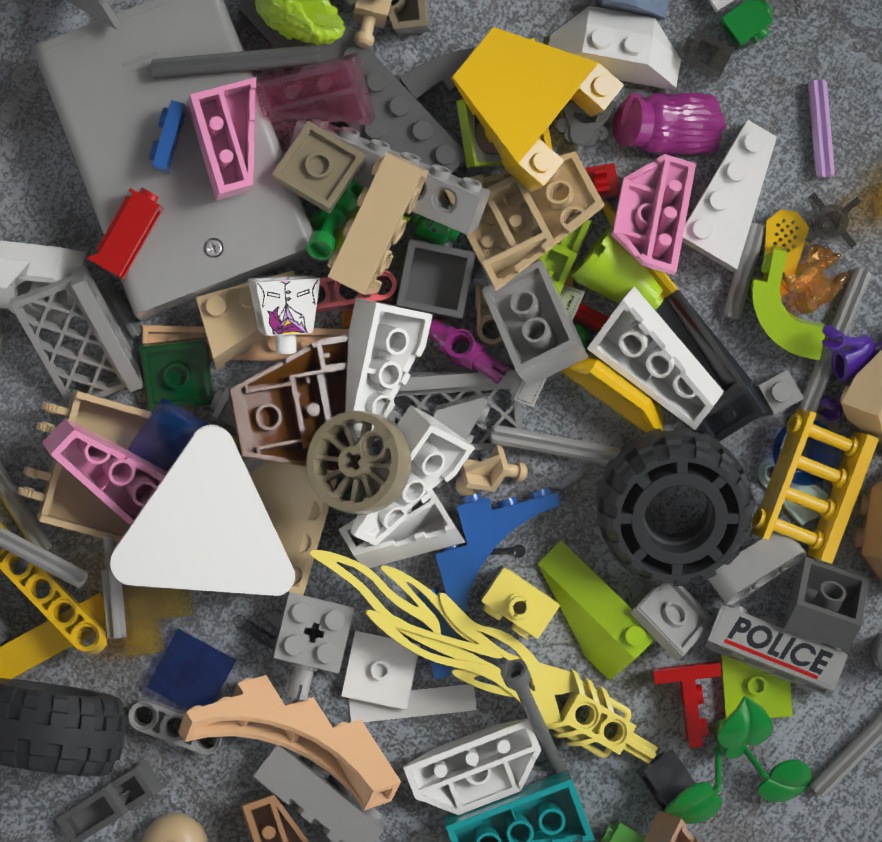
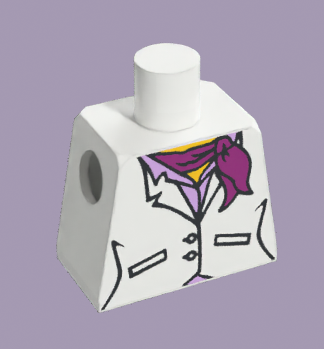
M312 275L248 279L259 332L266 336L276 335L277 354L296 353V334L312 333L314 329L320 278Z

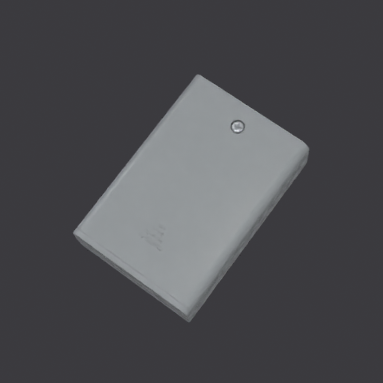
M150 0L117 13L116 16L122 25L117 30L99 20L33 47V52L103 234L106 233L125 197H131L132 194L128 191L129 188L137 192L140 191L141 187L147 189L159 197L157 203L164 208L124 280L121 279L135 317L141 321L147 320L196 301L198 296L230 288L248 281L250 278H256L311 256L307 252L306 245L314 230L301 197L272 180L271 174L284 157V153L257 83L255 89L253 185L249 192L218 201L214 197L187 101L190 94L254 78L252 70L155 79L152 76L151 61L153 59L244 51L225 0ZM171 100L184 103L187 107V112L170 171L167 174L156 171L152 167L153 161L149 160V153L153 141H159L163 128L158 127L163 107L169 108Z

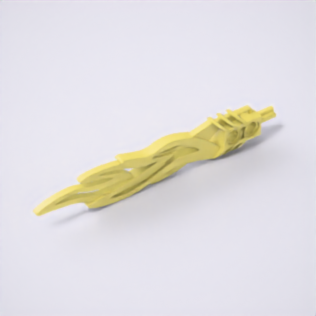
M323 550L309 551L313 558L344 578L362 594L374 609H366L365 614L377 627L415 654L440 664L459 668L452 669L451 673L460 680L491 693L514 697L521 704L516 691L505 685L501 676V670L497 666L466 650L493 658L504 657L508 661L514 659L523 660L531 674V693L547 728L556 731L551 734L556 738L566 737L570 739L566 744L581 746L601 758L608 757L611 752L620 755L625 750L649 764L651 759H654L657 753L655 752L658 747L633 732L636 725L629 722L631 719L630 709L609 697L604 687L598 685V690L595 689L593 682L587 677H584V681H582L579 674L572 668H570V671L539 663L534 655L516 638L499 629L477 624L445 593L438 592L437 596L419 581L400 570L385 565L380 566V569L416 603L417 607L394 593L365 565L336 553ZM337 562L354 567L373 581L390 601L422 621L432 632L411 625L392 615L361 581L337 564ZM406 582L417 588L435 606L449 626L467 641L441 635L438 619ZM400 632L450 657L428 652L411 643ZM481 632L488 634L496 638L497 640L501 641L502 643L506 644L518 656L512 655L504 651L496 644H494L492 641H490L487 637H485ZM484 676L497 685L477 681L474 677ZM572 692L561 712H559L555 695ZM586 705L589 709V716L586 721L579 723L575 718L576 710L580 706ZM613 707L625 714L624 718L614 713ZM610 722H615L617 725L616 735L611 739H606L604 736L605 726ZM597 742L606 747V749L602 751L590 743Z

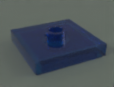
M161 398L130 442L128 450L168 472L193 434L199 428L210 424L168 400Z
M178 628L146 688L187 710L197 705L203 707L215 702L237 659Z

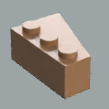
M271 792L239 803L252 842H309Z

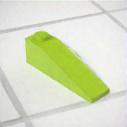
M562 540L538 563L585 657L609 681L632 663L655 640L630 613L633 609Z

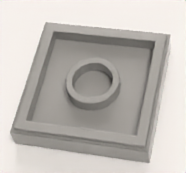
M663 582V584L659 585L655 584L630 612L676 661L688 652L714 621L713 617L683 586H673L672 583Z

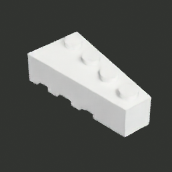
M749 120L741 128L685 222L682 242L732 272L738 268L777 138Z
M635 286L621 301L587 348L694 430L700 425L724 392Z

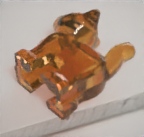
M814 244L808 249L806 263L799 266L790 277L782 278L781 283L786 291L791 292L795 290L798 294L803 292V297L794 302L801 314L813 313L820 306L831 302L841 290L843 284L850 280V274L847 272L839 273L832 281L824 273V270L830 268L841 257V253H834L827 246Z

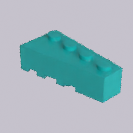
M568 770L523 786L520 792L460 815L451 813L443 817L451 842L595 841Z

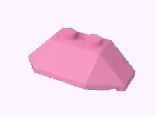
M664 154L658 157L656 161L643 166L623 179L611 236L642 266L675 275L677 272L696 163Z

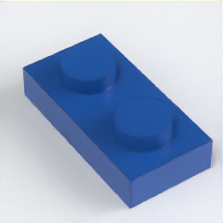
M171 100L169 108L163 107L158 124V127L163 128L159 141H153L149 153V160L153 161L152 167L156 171L169 174L187 112V107L184 103Z

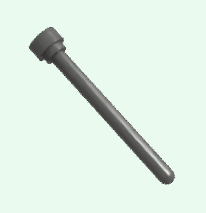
M510 660L501 668L502 679L508 688L516 691L552 771L555 774L563 772L565 769L563 761L528 686L531 679L530 671L523 660Z

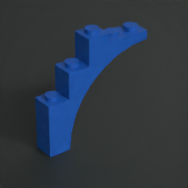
M549 488L530 492L531 499L518 502L517 497L498 501L499 508L493 510L489 497L482 499L481 492L462 497L463 504L458 505L457 509L467 544L463 546L460 544L442 548L441 552L435 553L445 592L442 593H445L465 613L471 587L479 569L493 549L519 525L537 514L560 506L557 492L550 494ZM438 588L430 589L438 596ZM419 592L418 594L422 602L438 619L441 635L463 640V637L449 626L435 606ZM419 620L420 628L432 632L428 626ZM426 646L428 652L445 657H450ZM430 660L435 680L452 675V669H459Z

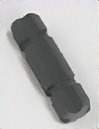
M108 278L98 283L97 287L117 324L120 325L126 340L129 341L139 336L142 330L137 321H132L133 314L122 295L115 292L117 287L113 280Z

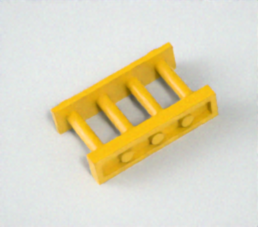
M797 408L795 414L788 421V433L760 508L753 514L750 534L769 540L772 531L808 544L807 556L832 564L879 438L853 431L850 438H846L814 425L813 422L817 413ZM810 437L843 450L844 457L840 468L836 470L801 456L807 438ZM796 468L832 482L833 486L828 499L824 501L789 487ZM784 499L820 513L821 518L817 529L811 532L778 519Z

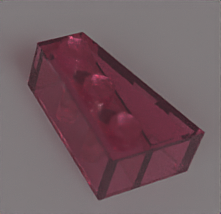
M358 52L322 61L318 65H307L263 76L256 82L255 90L263 117L299 120L316 119L337 123L339 121L355 122L363 125H370L376 118Z

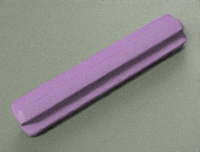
M818 79L808 83L815 171L817 178H829L834 176L835 169L826 80Z

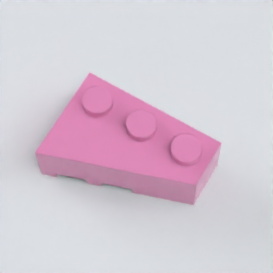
M256 77L190 94L187 101L188 110L216 201L247 193L253 185Z

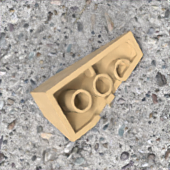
M882 350L855 376L851 385L844 388L840 400L846 419L866 434L879 438L878 442L881 445Z

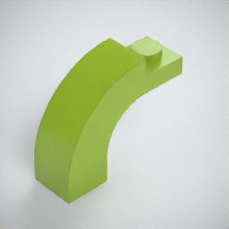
M772 246L771 254L765 253L762 262L761 273H767L766 278L752 276L751 296L757 318L767 335L780 347L801 357L820 360L823 347L822 340L825 338L822 329L825 324L798 318L783 306L780 298V285L787 250L786 248Z

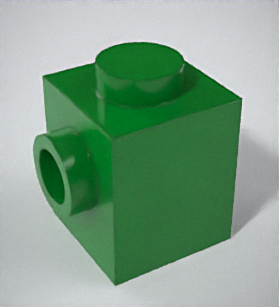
M745 0L722 17L718 24L739 50L749 41H752L755 45L771 33L768 27L774 21L771 17L773 11L765 0Z

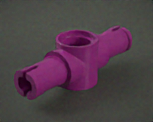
M432 317L428 338L438 344V349L449 355L450 360L456 366L467 367L470 370L475 368L493 380L494 383L498 384L501 382L502 377L500 376L501 374L503 376L506 375L509 369L508 365L503 364L486 353V348L477 343L469 331L456 329L453 326L448 328ZM459 343L470 344L469 349L465 353H454V348Z

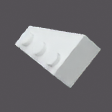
M433 489L429 492L432 497L424 504L421 501L415 504L407 512L406 520L377 546L351 534L350 531L355 519L338 529L357 561L368 568L461 544L465 541Z

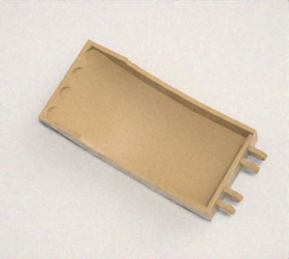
M74 389L68 408L45 401L42 405V409L46 412L65 415L66 419L167 471L171 468L193 434L203 427ZM43 421L37 423L36 429L52 433L57 426ZM230 434L240 453L237 436ZM53 458L50 472L28 466L24 467L23 474H26L27 477L47 480L44 492L36 491L34 488L19 486L17 492L19 495L41 501L36 517L40 522L102 539L104 536L112 535L114 542L117 543L130 527L128 523L55 458ZM261 460L262 465L253 471L250 477L295 571V581L288 592L304 595L314 561L309 551L317 550L329 505L314 491L309 481L306 466ZM337 478L330 482L333 489L335 488Z

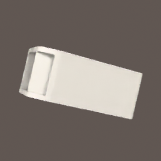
M218 425L203 426L193 434L116 545L110 560L111 570L115 578L123 584L132 586L280 596L288 592L295 581V571L234 440L225 428Z

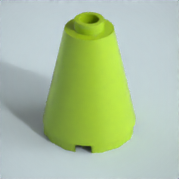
M613 226L609 227L588 249L590 251L583 260H579L569 276L575 282L618 304L635 286L653 309L656 310L664 300L660 297L663 291L647 268L642 266L611 236Z

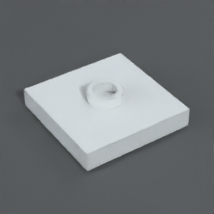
M355 631L342 697L407 710L418 655L392 638Z

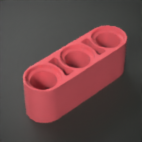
M384 270L380 276L378 275L376 280H388L392 284L390 292L385 295L377 293L363 295L358 292L354 299L348 300L340 295L343 284L329 277L320 278L319 288L324 290L326 295L324 301L317 304L316 313L354 308L356 298L385 304L389 303L397 295V281L391 272Z

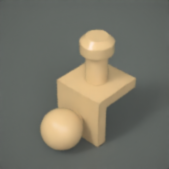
M392 0L356 1L352 20L361 22L360 30L354 36V42L357 46L361 48L373 46L375 39L372 35L374 26L384 29Z
M496 444L486 460L467 459L460 468L462 474L457 478L455 487L458 494L463 497L477 494L479 490L495 492L505 477H511L514 482H523L527 477L528 469L525 463L522 462L508 464L503 446Z

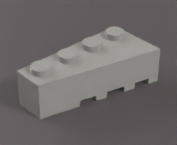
M276 745L255 772L254 778L286 804L291 805L292 802L298 806L296 811L309 823L316 826L321 823L325 826L323 831L333 842H375L384 831L385 821L381 819L383 813L377 807L363 811L351 793L341 783L337 785L328 778L329 772L316 763L309 764L301 758L302 755Z

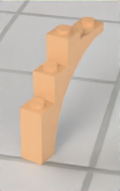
M266 675L254 679L246 678L240 681L232 698L224 697L216 703L203 707L197 705L186 711L178 730L184 742L206 737L235 736L258 739L285 747L310 759L329 772L351 793L363 811L391 802L401 783L361 719L350 723L341 722L332 727L314 697L309 698L308 701L293 700L285 706Z

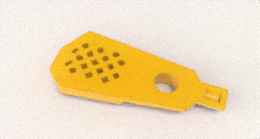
M780 209L766 220L764 254H771L772 246L790 250L787 252L783 270L784 279L780 285L781 299L782 295L790 292L809 231V226L797 211Z

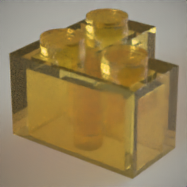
M146 586L123 588L127 656L163 652L165 644L162 619L192 616L195 614L193 590Z

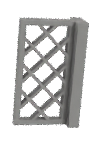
M86 265L74 268L71 276L10 299V306L68 406L72 396L69 390L71 380L89 385L85 393L99 397H105L125 388L133 392L143 387L142 368ZM69 288L74 297L71 306L53 301L55 293ZM33 302L45 307L41 317L38 318L26 314L22 306ZM49 308L67 313L63 325L45 320ZM72 315L87 320L89 325L86 333L68 327ZM41 328L59 333L55 345L40 339L39 333ZM64 335L82 340L78 352L60 347ZM87 342L102 347L103 353L100 359L83 354ZM56 354L74 359L70 371L56 367L54 364ZM79 361L97 367L92 378L75 373ZM102 368L115 372L119 380L111 383L97 379Z
M514 365L509 366L505 376L501 374L502 380L498 384L475 368L473 370L457 369L408 373L411 375L406 385H401L395 396H408L417 404L415 408H422L431 416L433 411L424 403L432 394H442L451 402L460 399L465 392L474 391L479 394L483 390H492L487 395V403L501 414L493 425H499L506 418L516 429H522L520 402L513 401L503 411L491 400L499 389L513 388V398L515 397L520 386V379ZM459 392L454 399L448 394ZM414 395H425V396H424L423 399L420 401V400L417 399ZM393 408L388 420L395 425V417L400 420L403 416ZM513 408L515 413V420L508 415ZM476 423L486 433L478 442L471 443L475 447L473 451L494 449L496 444H493L491 441L484 442L490 436L493 425L488 429L483 423L481 425ZM502 445L503 448H515Z

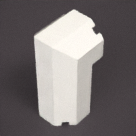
M0 241V309H7L14 313L10 306V299L71 276L74 268L86 265V252L61 247ZM69 288L55 293L53 301L71 306L74 297ZM31 302L22 307L26 314L40 318L45 306ZM49 308L45 320L61 325L67 313Z

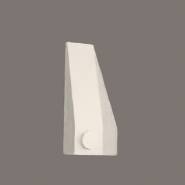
M356 298L349 328L345 412L366 411L388 419L395 406L393 401L401 385H406L411 376L408 372L416 357H421L426 347L433 314ZM361 423L354 425L357 438H360Z
M411 405L396 425L406 438L411 453V472L407 485L401 495L388 507L370 514H357L350 531L353 536L375 546L406 520L407 512L419 501L424 504L432 497L429 492L443 479L446 482L450 481L475 448L471 443L440 421ZM391 459L384 462V464H391ZM379 468L377 472L387 480L390 470ZM372 478L377 493L381 485Z

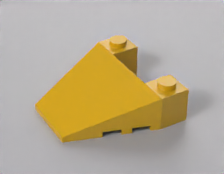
M495 27L489 30L451 77L473 115L477 116L486 132L484 134L490 143L494 144L500 154L501 162L505 169L531 192L543 187L564 162L562 158L539 138L570 99L573 100L592 117L604 111L624 86L598 62Z

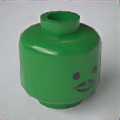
M419 214L415 215L411 223L416 226L415 234L431 244L444 246L447 241L454 243L460 231Z

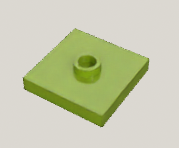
M720 654L725 718L733 713L744 696L759 704L768 713L770 718L793 717L791 684L789 681Z

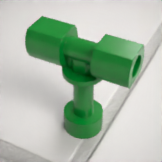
M355 180L351 181L330 214L319 208L311 215L309 221L312 228L316 231L311 234L306 249L313 258L318 260L331 258L336 247V240L333 237L336 229L345 226L347 222L346 214L351 213L358 207L357 201L364 189Z

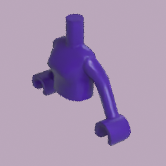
M826 325L822 329V333L828 336L827 339L822 340V344L834 350L831 358L832 370L841 382L855 378L882 350V340L874 343L867 334H861L858 337H848L832 325ZM842 393L835 400L829 396L821 398L820 404L826 408L820 411L821 416L831 422L841 417L843 413V407L840 403Z

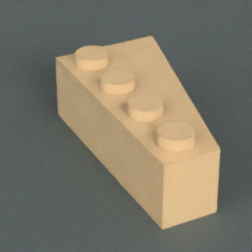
M386 152L384 157L379 156L371 172L375 176L370 188L365 187L358 198L357 206L360 209L355 219L350 218L344 228L342 236L346 239L341 249H336L329 260L328 267L331 268L328 275L329 278L363 295L379 292L382 282L376 279L378 275L380 276L390 266L393 255L389 248L391 244L395 245L402 237L406 228V220L402 219L404 213L410 214L429 170L394 153Z

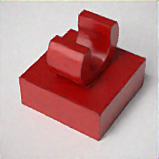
M615 163L585 168L602 200L619 197L620 191Z

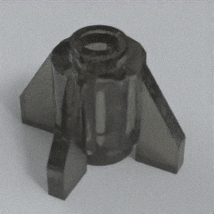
M815 192L807 197L814 211L810 225L812 233L803 239L807 245L817 237L826 241L836 239L849 250L857 245L845 231L849 223L847 213L861 202L858 197L854 198L843 208L835 204L825 205ZM826 218L832 220L833 227L827 229L824 226Z

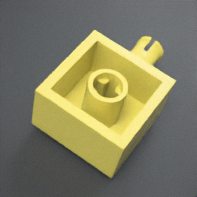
M503 565L480 598L485 603L483 610L498 621L504 616L513 622L510 626L511 629L527 640L531 635L538 639L560 607L557 601Z

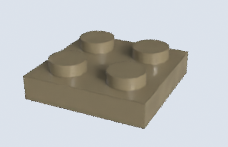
M308 121L271 174L272 180L330 214L365 162L366 154Z

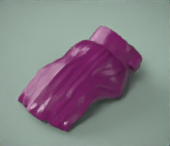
M655 93L643 99L641 94H629L627 99L618 107L613 122L614 138L620 146L637 147L644 152L656 156L664 154L672 156L716 153L720 149L721 133L726 130L725 118L720 111L717 98L712 94Z

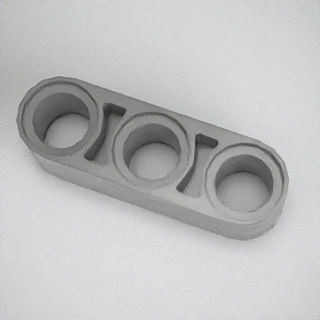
M773 531L769 540L762 538L741 551L730 565H722L716 570L717 575L708 580L727 606H730L794 567L805 557L806 552L797 540Z
M142 699L134 704L129 711V722L136 730L200 754L208 755L214 753L224 741V737H217L216 744L210 747L203 745L200 739L184 742L180 735H174L170 732L168 722L171 718L183 720L186 712L153 699ZM146 706L153 711L154 717L151 723L146 724L139 721L137 718L139 707Z

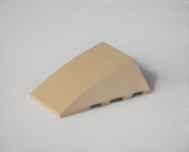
M576 151L559 155L564 162L543 187L532 192L506 169H502L503 173L484 177L483 174L469 177L481 182L482 188L490 190L478 228L469 235H465L473 251L476 252L475 255L496 292L604 207V203ZM445 190L449 202L455 204L454 194L449 190Z

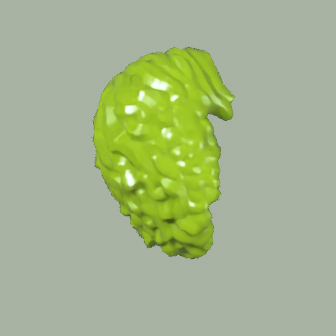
M255 0L256 11L265 21L266 25L273 30L279 31V34L284 35L288 40L295 38L305 43L320 46V44H332L344 34V21L337 15L338 9L332 6L329 0Z

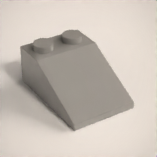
M542 259L529 265L497 292L491 284L481 289L515 370L528 387L588 358L578 332Z

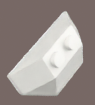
M589 6L550 35L549 46L598 62L618 80L676 90L681 58L657 20L653 17Z
M526 718L496 724L433 748L403 766L415 799L460 815L520 792L541 752V748L529 719Z

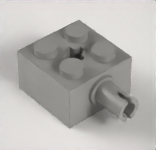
M286 592L271 658L292 662L291 666H294L289 691L286 696L296 698L299 685H301L298 699L308 701V693L314 671L317 672L318 669L339 673L354 607ZM313 623L317 624L316 629L321 631L320 638L316 637L313 639V642H309V636L304 634L305 628H311Z

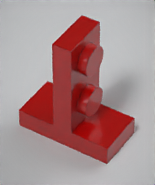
M718 661L652 668L651 674L654 684L679 682L687 745L689 748L703 747L702 738L708 737L706 718H700L698 705L704 704L702 685H696L695 680L721 677L720 663Z

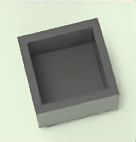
M410 239L396 306L462 321L476 252Z

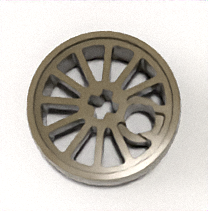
M349 411L330 418L315 433L307 453V473L316 494L330 507L350 514H370L391 505L405 489L411 472V453L403 433L387 418L366 411ZM361 423V435L358 441L354 425ZM343 430L346 432L350 444L349 447L338 439V435ZM375 439H381L383 444L382 450L378 455L375 454L374 446H372ZM332 443L342 451L339 457L328 456ZM391 459V464H384V462ZM328 461L338 462L339 469L327 474L326 464ZM379 468L390 470L387 480L377 472ZM346 475L336 490H334L330 482ZM372 478L381 485L377 493ZM353 483L351 499L346 501L343 499V495ZM364 484L368 498L360 502Z

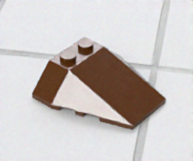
M349 334L320 339L228 390L241 457L307 467L308 449L317 430L330 418L345 413ZM343 430L338 435V439L349 447L348 438L344 435L345 430ZM332 443L328 456L339 457L342 451ZM328 461L326 464L327 470L335 471L339 469L338 462Z

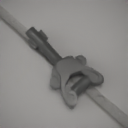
M570 99L564 106V118H560L557 121L556 129L560 133H565L564 139L572 144L570 153L576 151L580 161H582L585 147H592L596 141L603 142L607 139L608 130L603 125L607 122L614 109V100L610 102L604 111L592 116L597 117L595 122L586 124L574 117V112L584 115L588 114L573 100Z

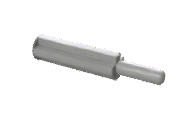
M107 535L103 537L106 569L101 570L106 638L120 639L127 636L123 586L115 578L111 570L110 560L114 551V540L112 535Z

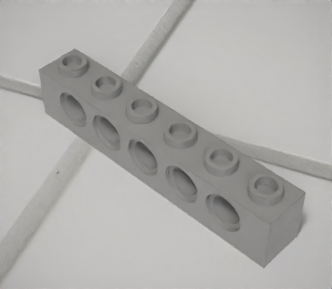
M311 114L297 121L289 148L308 121L312 122L366 154L363 166H361L353 178L364 188H370L375 177L371 172L379 156L384 157L386 152L394 153L429 170L424 182V191L420 192L412 212L467 235L478 228L490 194V190L482 188L481 182L468 177L458 178L451 175L450 169L441 165L430 166L420 162L421 158L415 154L393 151L390 149V145L384 141L377 139L369 141L360 137V133L355 129L333 126L329 124V119L321 115ZM445 190H449L454 194L455 204H451L445 199Z

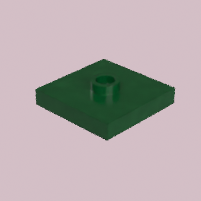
M207 337L140 344L139 350L148 411L209 405L212 403L215 396Z

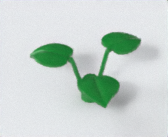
M744 696L733 713L727 718L718 721L712 728V733L717 742V746L713 748L715 754L714 786L712 787L708 782L691 785L682 791L663 812L681 818L685 824H697L713 817L722 806V799L718 795L721 791L722 755L735 759L744 753L761 777L765 778L757 786V791L764 800L769 802H784L800 795L812 782V773L806 763L796 759L778 763L772 768L770 773L763 769L747 745H759L766 741L773 731V723L768 713L759 704Z

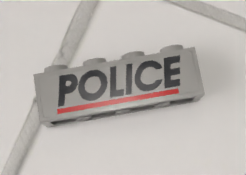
M722 604L720 606L704 648L826 697L832 695L848 654L841 652L839 648L824 643L821 644L807 637L786 631L778 626L779 623L769 617L760 616L756 618L746 614L747 610L739 605L726 606Z

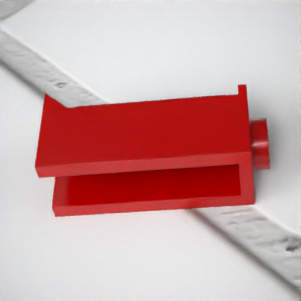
M141 187L139 192L129 188L128 191L132 195L130 198L128 196L125 197L96 248L99 253L86 257L91 262L123 280L164 209L157 203L159 197Z

